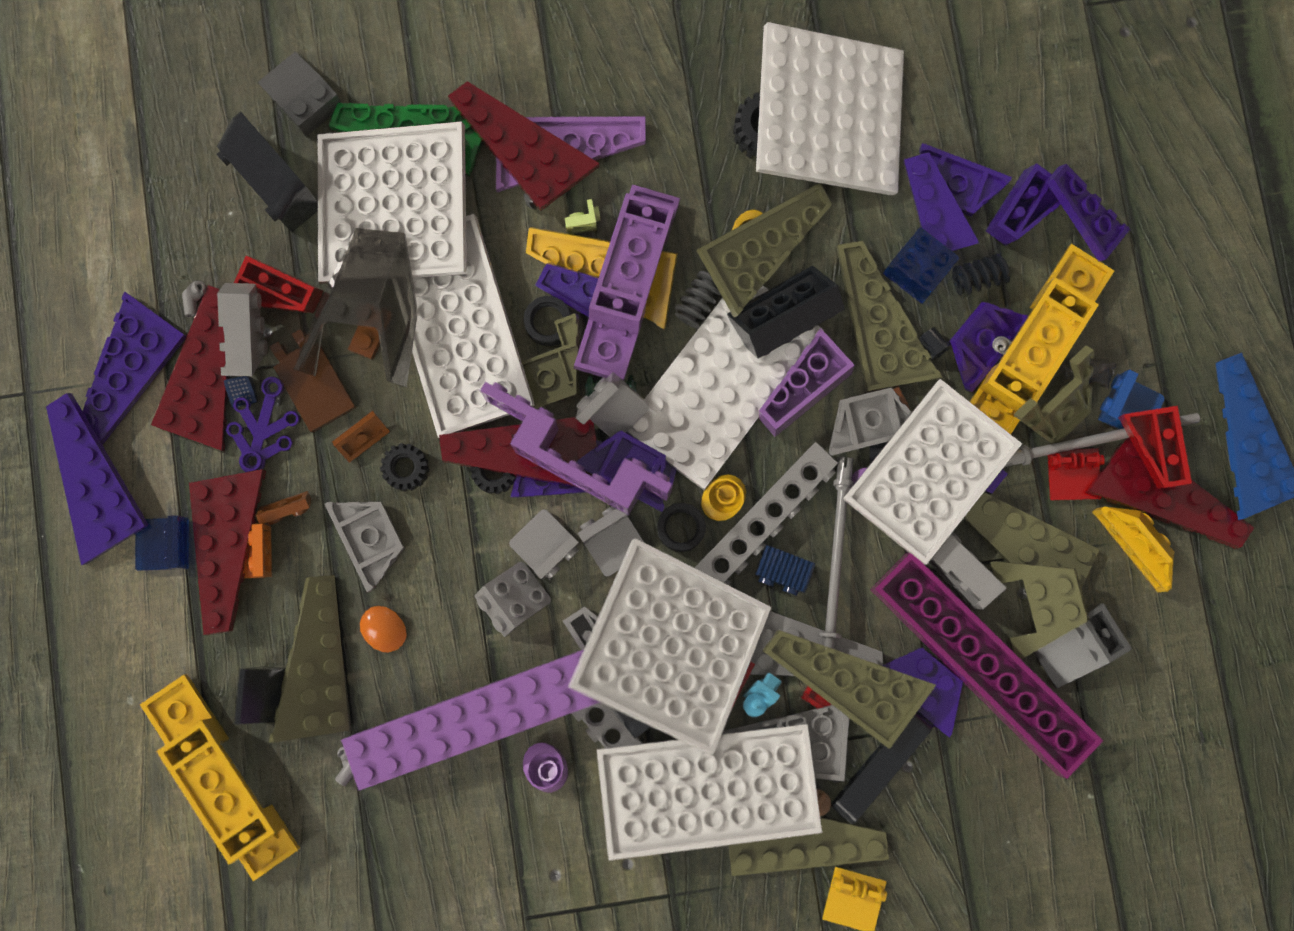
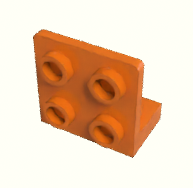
M252 524V531H249L248 535L251 547L248 559L245 560L244 579L272 577L271 526Z

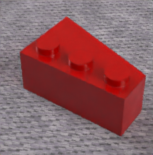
M247 255L234 283L256 284L257 293L261 295L262 308L314 313L323 294V290Z
M1178 406L1123 414L1118 417L1158 489L1192 484Z

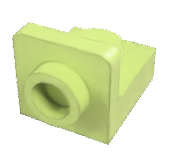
M592 199L587 200L589 214L576 212L565 218L567 234L597 230L596 222L601 220L598 206L593 207Z

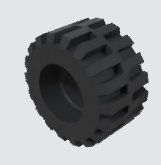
M759 92L753 94V99L748 96L744 100V104H740L733 128L735 143L740 144L739 150L741 152L747 151L746 156L750 159L752 156L757 157L758 133L753 129L751 123L759 119Z

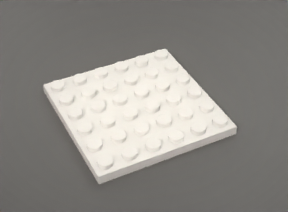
M767 22L764 25L756 172L892 196L897 194L904 50Z
M462 122L318 135L319 283L330 284L467 274L465 125Z
M635 538L630 543L568 687L706 753L714 754L771 607Z

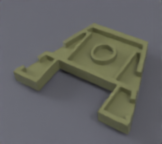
M576 313L554 321L562 347L522 361L535 404L533 408L536 410L540 407L543 408L579 395V370L574 369L579 351V316Z
M1085 346L1069 361L1074 379L1067 385L1062 386L1058 394L1050 402L1043 404L1040 409L1039 404L1030 398L1014 413V416L1049 443L1061 442L1091 413L1093 387L1089 385V378L1093 376L1094 367L1090 366V358H1094V350Z
M1003 561L990 562L993 575L1002 584L1021 579L1024 582L1037 632L1010 638L1013 651L1020 659L1027 657L1089 621L1076 569Z

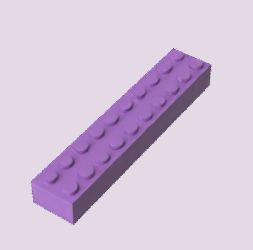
M584 649L342 739L341 741L358 790L600 703L568 687Z

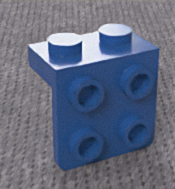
M1129 369L1121 374H1117L1111 383L1112 390L1100 407L1102 411L1098 420L1118 430L1124 429L1118 418L1119 416L1160 409L1165 398L1162 394L1135 382L1138 373Z

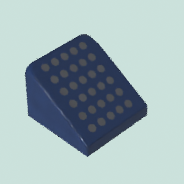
M241 376L224 380V386L232 408H234V401L239 397L248 399L251 404L258 403L252 377ZM243 400L238 403V407L246 405V402Z

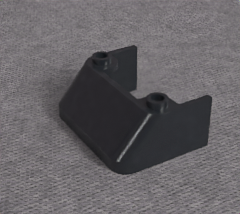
M241 111L231 119L217 145L220 151L216 155L226 166L230 163L267 204L268 207L265 211L274 221L280 219L292 233L318 212V201Z

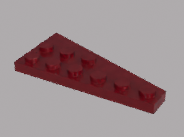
M576 417L556 420L559 430L549 448L561 455L560 458L568 464L570 460L576 462L597 447L594 423L590 419L584 425ZM521 424L439 435L443 462L574 486L515 453L510 443Z
M263 469L189 483L203 635L209 636L233 631L239 604L240 584L243 583L245 573H243L245 560L248 559L251 547L248 535L249 531H252V524L256 523L257 503H260L262 495L260 493L261 484L266 476V471Z

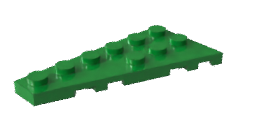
M337 103L329 124L331 130L341 133L462 122L465 125V175L469 177L483 144L481 138L455 107H447L446 105L407 104V106H394V104H384V106H369L368 104Z

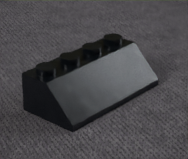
M812 265L750 300L737 317L734 318L731 312L727 313V316L746 348L759 359L783 344L791 342L804 332L812 330L825 320L833 318L836 314L845 310L838 285Z

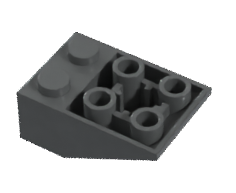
M1104 603L1092 604L1087 607L1088 622L1034 652L1055 688L1076 680L1132 650Z

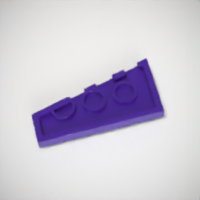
M1067 164L1061 165L1046 182L1098 261L1106 260L1130 228L1125 223L1120 224L1116 220L1117 215L1111 209L1106 210L1100 204L1102 199L1096 193L1091 194L1087 190V184Z
M546 263L535 286L563 300L565 304L589 317V306L599 277Z

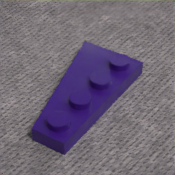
M927 152L904 159L928 256L933 257L978 244L979 241L930 153Z

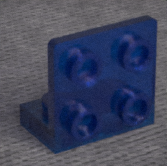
M920 227L891 261L883 274L923 304L959 260V256Z
M174 515L167 516V518L146 519L149 526L135 534V569L137 571L189 569V518Z

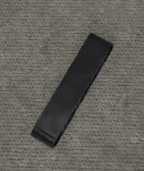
M916 712L890 749L882 743L879 744L835 797L831 807L850 824L855 823L929 735L933 725Z

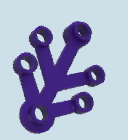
M268 377L261 384L265 398L258 422L250 410L251 403L248 399L239 397L233 403L234 409L241 414L253 435L250 447L243 436L244 427L242 424L231 422L226 428L227 434L233 437L242 453L239 458V464L245 472L263 469L266 459L280 451H289L294 444L291 437L280 436L275 444L262 449L265 439L288 426L294 427L300 423L299 414L294 411H288L284 414L283 418L269 425L276 397H279L284 391L283 382L276 377ZM272 383H276L278 385V390L276 392L270 391V385ZM243 400L246 402V408L240 410L238 403ZM294 414L296 421L290 424L288 416ZM237 425L239 432L234 435L231 432V428ZM285 438L289 441L287 448L281 446V441ZM252 456L257 458V464L254 466L249 463V459Z

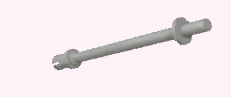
M1193 413L1180 416L1181 426L1199 423V414ZM1119 429L1036 448L1021 445L1003 468L1021 463L1028 465L1033 458L1129 438L1125 429Z
M845 457L837 458L836 479L833 480V486H835L838 493L825 632L818 633L819 637H824V646L834 649L835 639H842V635L836 633L847 509V502L843 498L854 485V481H852L854 459L847 457L846 468L844 467Z

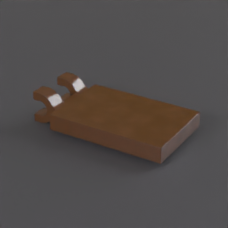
M299 329L292 333V336L300 348L288 354L280 342H276L269 347L279 361V364L274 366L277 375L283 382L285 389L309 431L314 433L356 409V406L320 343L316 342L312 345L306 333Z

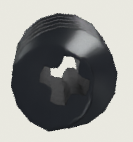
M993 254L991 258L983 257L982 260L976 259L972 264L966 262L963 266L956 265L952 270L953 284L959 296L962 295V289L968 295H971L972 286H974L977 292H981L982 283L986 289H990L992 280L995 286L1001 285V278L1006 284L1010 282L1008 264L999 254Z

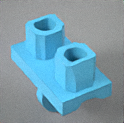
M768 673L764 679L762 678L751 685L743 694V697H745L743 702L745 712L752 717L761 716L780 697L776 690L780 686L781 680Z

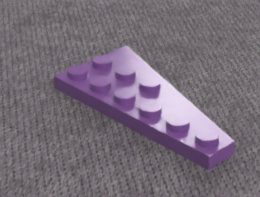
M526 117L593 160L645 144V117ZM496 158V191L500 192L519 186Z

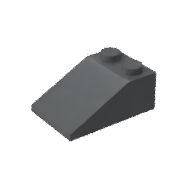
M296 51L258 81V84L305 137L334 114L337 103H342L333 89Z

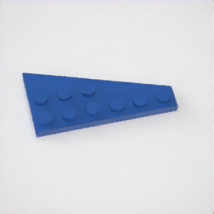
M1239 353L1215 364L1219 391L1224 396L1225 408L1222 409L1223 418H1227L1228 431L1225 433L1230 468L1235 473L1237 487L1233 489L1235 497H1238L1240 511H1237L1238 520H1241L1294 498V467L1243 354Z

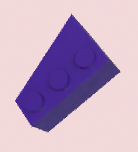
M1037 163L1025 169L986 229V232L1002 244L1007 245L1018 240L1045 216L1058 208L1060 202L1046 182L1052 174Z

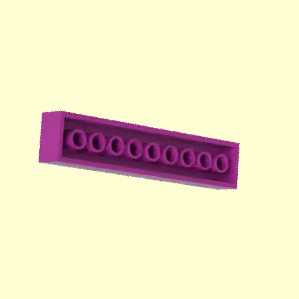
M905 553L870 589L1057 776L1068 779L1103 742L1071 708L911 553Z

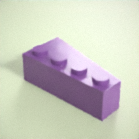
M821 328L759 410L760 421L774 437L853 373L854 364Z

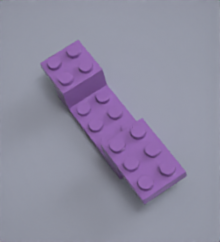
M632 185L629 194L626 193L589 306V320L575 360L574 369L605 378L614 372L624 381L645 315L648 295L663 247L666 246L680 198Z
M487 382L483 384L480 392L486 402L523 422L510 443L518 455L627 515L632 511L643 489L666 501L672 493V484L669 482L670 478L658 471L655 474L647 471V466L637 459L633 458L632 461H629L625 458L610 486L607 484L608 481L600 475L594 473L591 477L586 474L584 467L572 460H570L569 464L564 462L560 458L561 455L549 448L559 430L556 420L553 418L554 415L541 407L539 410L534 409L530 406L531 402L520 395L514 398L507 393L508 389L496 382L493 385Z

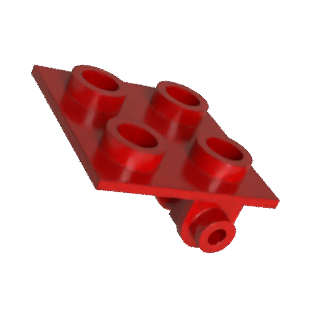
M1098 448L1074 449L1047 455L1050 500L1102 499L1101 496L1085 493L1100 473V465H1104V455H1099Z

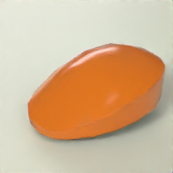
M375 606L368 609L361 617L360 632L365 641L374 649L389 653L398 650L405 642L407 636L406 627L399 615L393 610L383 606Z

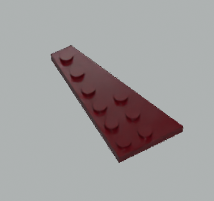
M468 81L448 95L449 101L540 211L600 167L597 161Z
M208 285L151 425L225 452L224 429H226L227 423L225 413L228 394L224 386V380H228L229 376H221V367L225 366L226 359L225 351H220V343H225L223 327L219 326L217 293L220 289Z
M1130 438L1122 440L1085 492L1093 496L1098 495L1106 498L1107 501L1114 504L1119 503L1130 507L1132 510L1141 511L1162 522L1181 526L1186 531L1205 535L1210 540L1234 549L1241 548L1254 529L1244 519L1238 520L1235 512L1193 480H1191L1192 484L1158 489Z

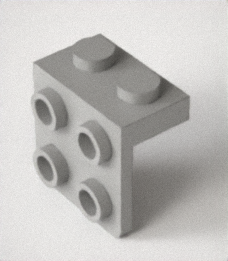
M612 372L607 378L603 377L594 387L595 391L589 397L586 395L577 404L576 419L583 425L590 419L611 437L620 430L626 433L648 411L649 404Z
M612 506L602 512L604 517L595 522L591 519L580 526L582 531L578 532L604 576L607 577L619 571L633 539L636 538L644 543L627 514Z
M543 509L510 540L509 545L534 570L540 579L544 580L547 577L550 580L560 570L558 565L564 559L569 561L579 552L577 547L580 543L547 510Z
M518 562L485 584L474 595L480 609L488 614L494 628L501 632L504 637L551 602L550 596L524 562Z

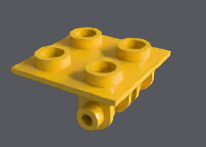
M835 867L822 920L861 931H875L881 902H885L887 897V891H884L887 881Z

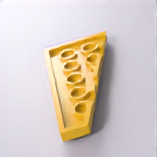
M531 227L528 231L526 254L545 264L551 263L599 277L610 241ZM662 251L646 302L644 318L656 323L662 329L666 328L678 253Z

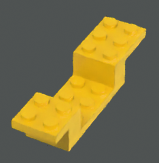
M1071 244L1030 306L1033 310L999 363L992 367L971 398L970 403L1009 434H1012L1020 421L1014 416V413L1030 398L1038 402L1099 304L1095 301L1114 273V270Z
M188 674L182 675L140 704L165 746L156 751L229 865L239 859L251 879L255 881L301 849L273 805L262 808L221 745L229 737Z

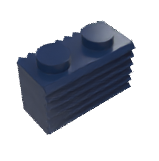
M766 545L755 576L760 577L758 581L771 587H773L774 583L784 586V592L797 596L799 592H806L815 563Z

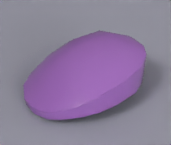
M537 743L531 746L524 755L523 771L533 787L548 793L559 790L565 784L568 775L567 763L557 748L548 743Z

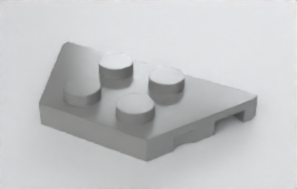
M892 388L840 400L829 455H836L889 441L912 412L905 404L900 402L899 396Z
M383 502L325 503L324 505L366 592L373 591L405 549Z

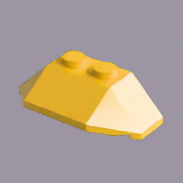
M1106 506L1092 511L1157 592H1168L1172 589L1174 551L1170 547L1169 539L1155 529L1153 526L1154 522L1150 516L1137 510Z

